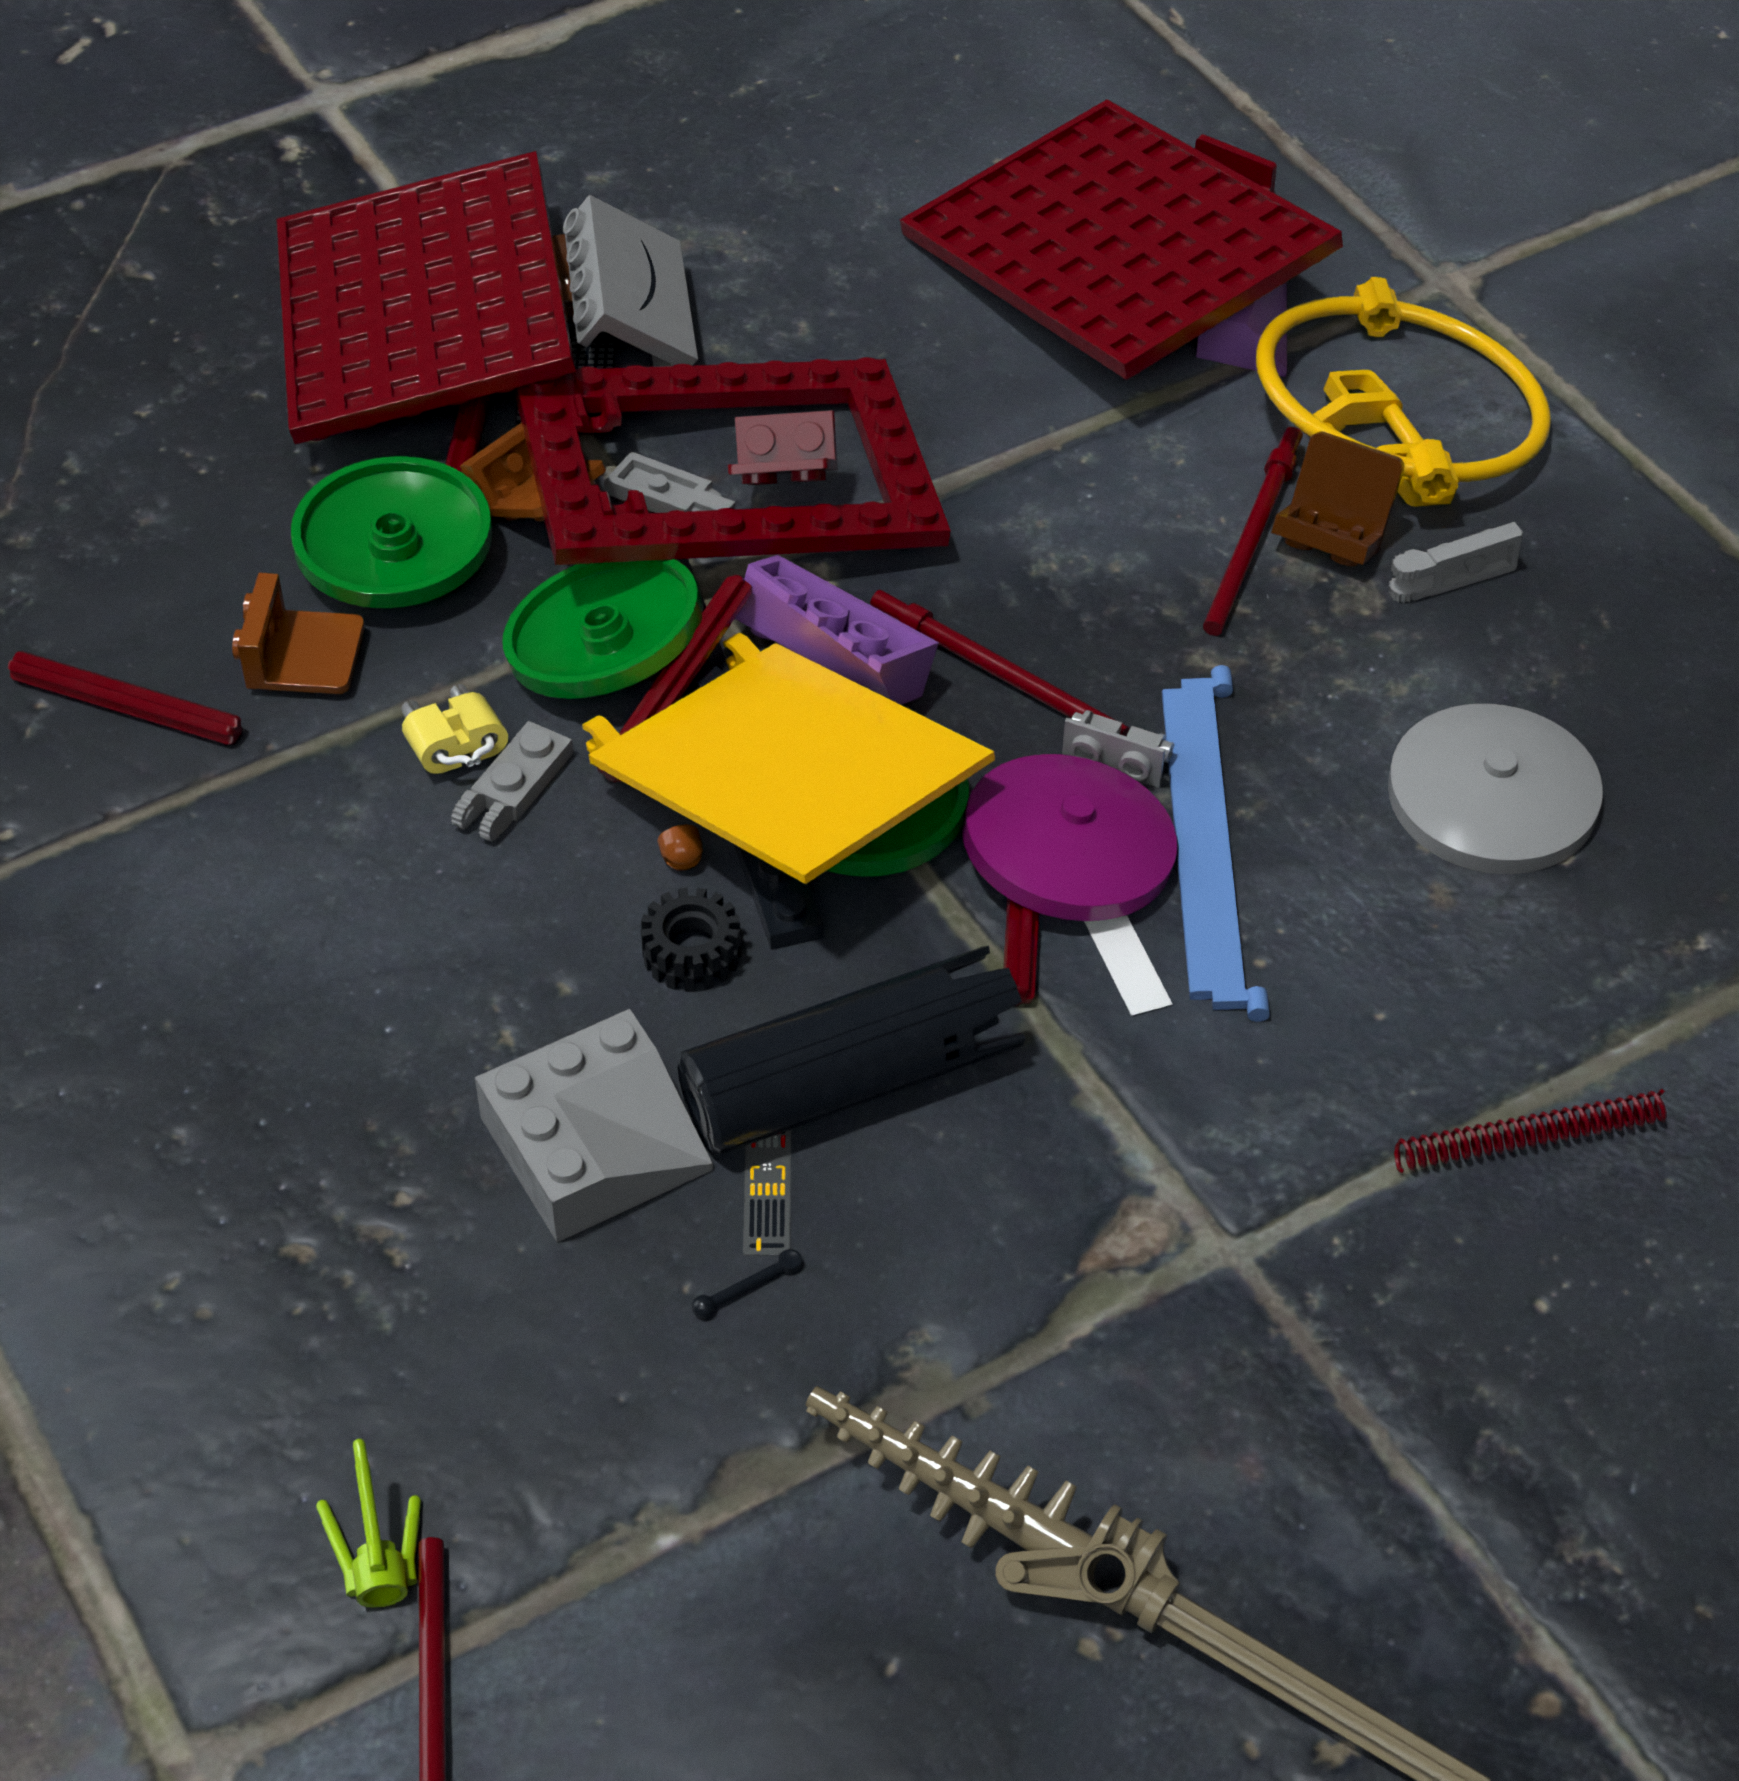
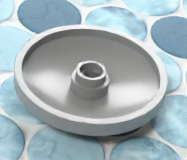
M1498 704L1455 706L1431 714L1416 723L1398 743L1393 754L1388 778V792L1392 809L1403 828L1415 841L1434 855L1450 863L1467 869L1494 874L1534 872L1554 866L1572 856L1591 836L1599 816L1603 798V785L1597 765L1590 753L1576 737L1560 725L1541 715L1517 707Z

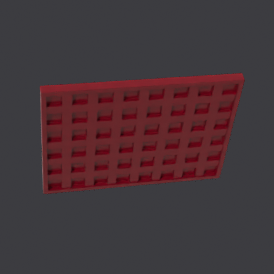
M1108 99L899 219L904 236L1126 380L1142 372L1150 365L1176 351L1184 344L1215 327L1223 320L1249 306L1254 301L1280 285L1285 284L1288 280L1343 247L1342 231Z
M536 151L277 218L288 427L295 445L308 441H321L331 435L354 429H367L377 423L400 417L417 416L423 411L450 404H463L473 398L496 392H509L519 386L542 380L551 381L565 374L576 372L543 175Z

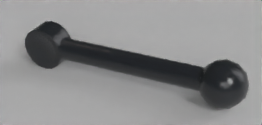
M794 1249L784 1250L780 1253L777 1263L712 1296H697L693 1300L691 1307L694 1315L698 1318H708L713 1314L715 1307L781 1273L786 1275L797 1274L802 1268L801 1254Z

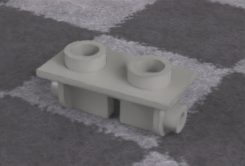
M1086 710L1084 714L1075 712L1072 719L1066 718L1063 755L1087 758L1106 764L1129 775L1138 782L1160 788L1164 762H1169L1174 749V743L1166 741L1165 734H1156L1131 726L1127 736L1120 735L1122 722L1093 714L1089 710Z

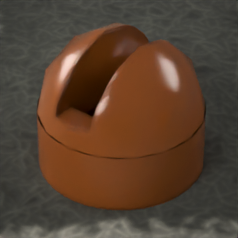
M683 824L671 827L662 832L657 839L662 858L669 867L677 871H687L695 867L702 857L703 843L698 828L693 825Z

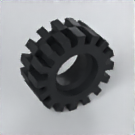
M688 887L678 889L679 898L673 899L669 892L661 895V906L653 901L648 906V915L643 914L641 920L644 965L647 971L652 969V978L659 983L666 977L667 987L676 990L679 982L685 983V992H695L694 983L702 982L704 990L714 988L713 977H716L721 983L729 978V969L735 972L739 965L738 957H741L739 915H735V907L732 903L728 902L724 905L723 896L717 892L710 899H707V889L697 888L696 896H688ZM687 932H699L712 938L705 944L695 947L679 946L671 942L674 937Z

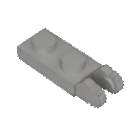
M1514 521L1493 529H1486L1459 540L1440 544L1437 547L1428 549L1427 552L1411 549L1405 551L1404 554L1399 553L1398 556L1395 555V559H1392L1391 572L1396 577L1389 581V597L1393 598V601H1398V603H1410V600L1416 601L1428 596L1438 595L1515 571L1523 531Z
M528 721L471 787V790H466L461 799L458 800L452 810V825L464 830L465 828L468 829L472 822L487 808L489 811L486 812L482 822H480L479 834L480 837L486 840L496 841L513 820L516 822L572 756V739Z

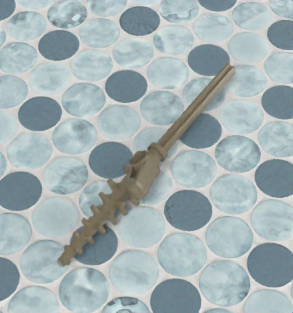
M816 1386L810 1393L806 1401V1412L815 1417L820 1415L840 1428L837 1438L848 1443L854 1437L871 1448L872 1452L868 1464L879 1469L887 1459L905 1471L899 1486L900 1491L910 1495L921 1481L938 1492L930 1513L931 1517L941 1522L954 1504L972 1514L961 1541L963 1544L973 1548L990 1526L1027 1550L1011 1552L999 1559L996 1565L995 1576L998 1583L1004 1589L1012 1592L1101 1603L1122 1616L1126 1612L1139 1618L1137 1625L1150 1633H1153L1159 1626L1415 1781L1491 1780V1778L1180 1594L1178 1589L1181 1582L1172 1574L1164 1553V1545L1168 1535L1159 1529H1156L1152 1534L1143 1530V1520L1139 1517L1132 1523L1121 1517L1123 1513L1122 1507L1114 1504L1092 1536L1065 1521L1077 1488L1074 1484L1065 1481L1043 1509L1028 1501L1039 1472L1027 1465L1008 1490L991 1481L1001 1457L989 1450L973 1471L955 1461L963 1441L953 1435L938 1452L920 1442L925 1426L915 1420L906 1432L903 1433L884 1422L888 1411L879 1406H876L872 1413L869 1414L850 1404L851 1397L841 1391L836 1396ZM1113 1555L1122 1561L1126 1577L1123 1585L1117 1591L1106 1593L1097 1586L1094 1571L1102 1558Z

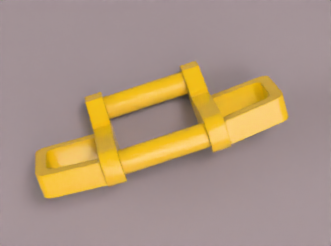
M1371 370L1333 371L1329 373L1323 390L1331 400V403L1313 414L1315 417L1337 431H1341L1346 425L1387 422L1402 444L1381 445L1377 449L1406 457L1409 448L1415 447L1424 441L1403 413V404L1376 373ZM1359 389L1366 393L1350 394L1348 390ZM1404 476L1401 478L1397 491L1408 505L1414 507L1450 504L1454 498V495L1447 496L1438 504L1422 502L1420 494L1413 490L1410 478Z

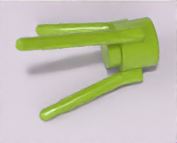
M358 1438L353 1442V1451L366 1543L357 1549V1557L354 1560L329 1503L321 1499L317 1502L316 1508L343 1572L346 1595L349 1597L356 1596L357 1602L365 1607H385L403 1600L408 1594V1586L418 1582L415 1555L421 1499L417 1495L409 1498L402 1551L399 1552L395 1549L393 1542L381 1540L366 1444L363 1439Z

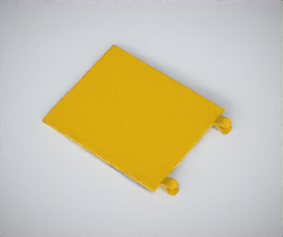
M742 633L734 634L723 641V646L733 652V655L726 659L729 671L624 734L620 735L611 723L600 715L582 724L583 730L589 732L593 737L586 742L587 751L590 753L588 754L589 760L592 765L804 884L821 875L995 761L994 751L777 643L760 652L751 640Z

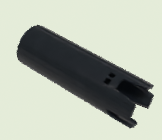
M982 946L682 1051L677 1066L679 1082L685 1104L688 1106L693 1119V1125L700 1139L708 1150L721 1155L1024 1046L1026 1037L1022 1033L975 1046L974 1036L998 1024L999 1014L1022 1002L1016 982L1009 968L952 979L949 975L950 973L986 958V955L990 954L989 946Z

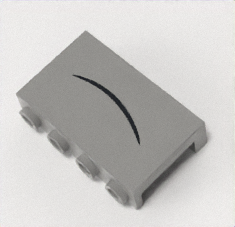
M589 194L578 209L574 208L569 212L563 225L577 343L588 347L594 338L604 331L652 354L654 367L673 366L681 363L694 365L698 360L680 241Z

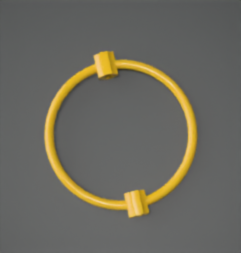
M1371 277L1367 282L1356 286L1353 296L1321 298L1287 309L1266 326L1259 338L1256 348V367L1260 381L1271 401L1291 423L1310 437L1319 431H1323L1371 448L1374 447L1350 438L1322 422L1305 409L1285 387L1276 369L1275 350L1280 339L1293 327L1321 317L1358 315L1360 324L1366 327L1369 336L1384 337L1389 331L1398 329L1400 321H1405L1440 332L1473 348L1500 367L1514 381L1526 398L1532 420L1527 438L1514 450L1495 458L1466 463H1452L1450 454L1443 449L1441 441L1434 439H1424L1421 444L1409 448L1406 457L1383 451L1400 457L1403 460L1405 468L1402 476L1410 478L1413 490L1420 494L1422 502L1438 504L1443 498L1454 495L1458 482L1487 480L1519 469L1537 456L1549 436L1551 413L1545 393L1534 375L1515 355L1497 341L1466 323L1428 308L1397 301L1395 292L1389 287L1386 278Z

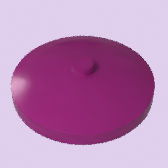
M1040 754L1025 756L1008 761L992 769L982 777L972 790L962 825L963 841L967 854L980 875L992 887L1023 907L1044 915L1066 920H1109L1126 916L1142 909L1158 897L1165 888L1177 854V836L1172 820L1164 806L1146 787L1129 775L1111 766L1071 755Z

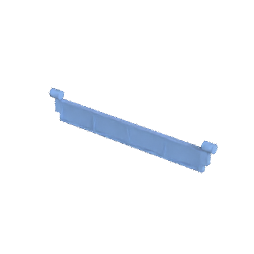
M1220 665L1211 670V678L1181 679V688L1163 689L1161 693L1166 741L1174 743L1173 753L1168 762L1173 824L1177 836L1176 856L1190 1000L1212 999L1213 1010L1247 1009V1015L1251 1021L1261 1022L1270 1016L1267 990L1259 986L1245 989L1214 702V696L1219 698L1230 696L1233 692L1231 669Z

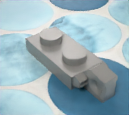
M634 452L629 453L604 480L605 491L610 496L623 501L627 500L628 491L630 490L643 492L647 510L655 513H666L673 510L688 512L710 511L721 508L735 509L736 506L735 501L722 497L721 493L712 488V481Z

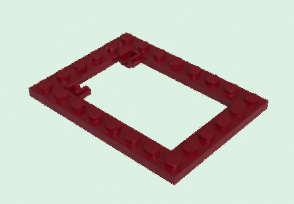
M863 357L858 360L839 361L816 359L809 362H782L772 360L766 363L751 364L724 362L719 365H689L681 363L662 367H643L640 365L604 369L582 367L576 369V372L565 374L555 380H542L514 389L555 565L948 546L951 532L886 359ZM848 403L884 503L871 501L863 504H818L815 506L799 507L770 506L755 509L721 508L710 511L688 512L673 510L666 513H648L643 492L630 490L628 491L627 500L623 504L613 505L607 491L600 492L599 485H591L577 432H610L615 426H621V412ZM601 412V415L598 417L588 416V413Z

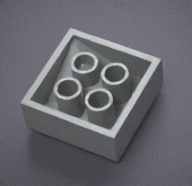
M630 1009L475 1077L481 1119L557 1243L713 1171L712 1161L656 1047Z

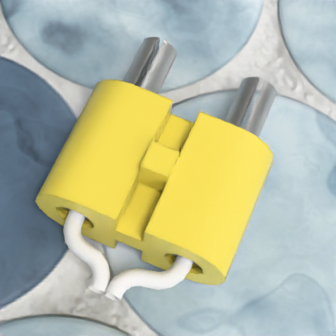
M458 684V688L456 685L451 688V698L448 699L450 709L443 712L440 711L436 703L420 708L414 700H409L410 705L406 701L401 707L402 713L405 716L402 732L424 769L430 773H444L462 767V763H465L468 767L474 764L477 765L481 760L500 753L508 742V733L486 698L480 693H469L462 684Z

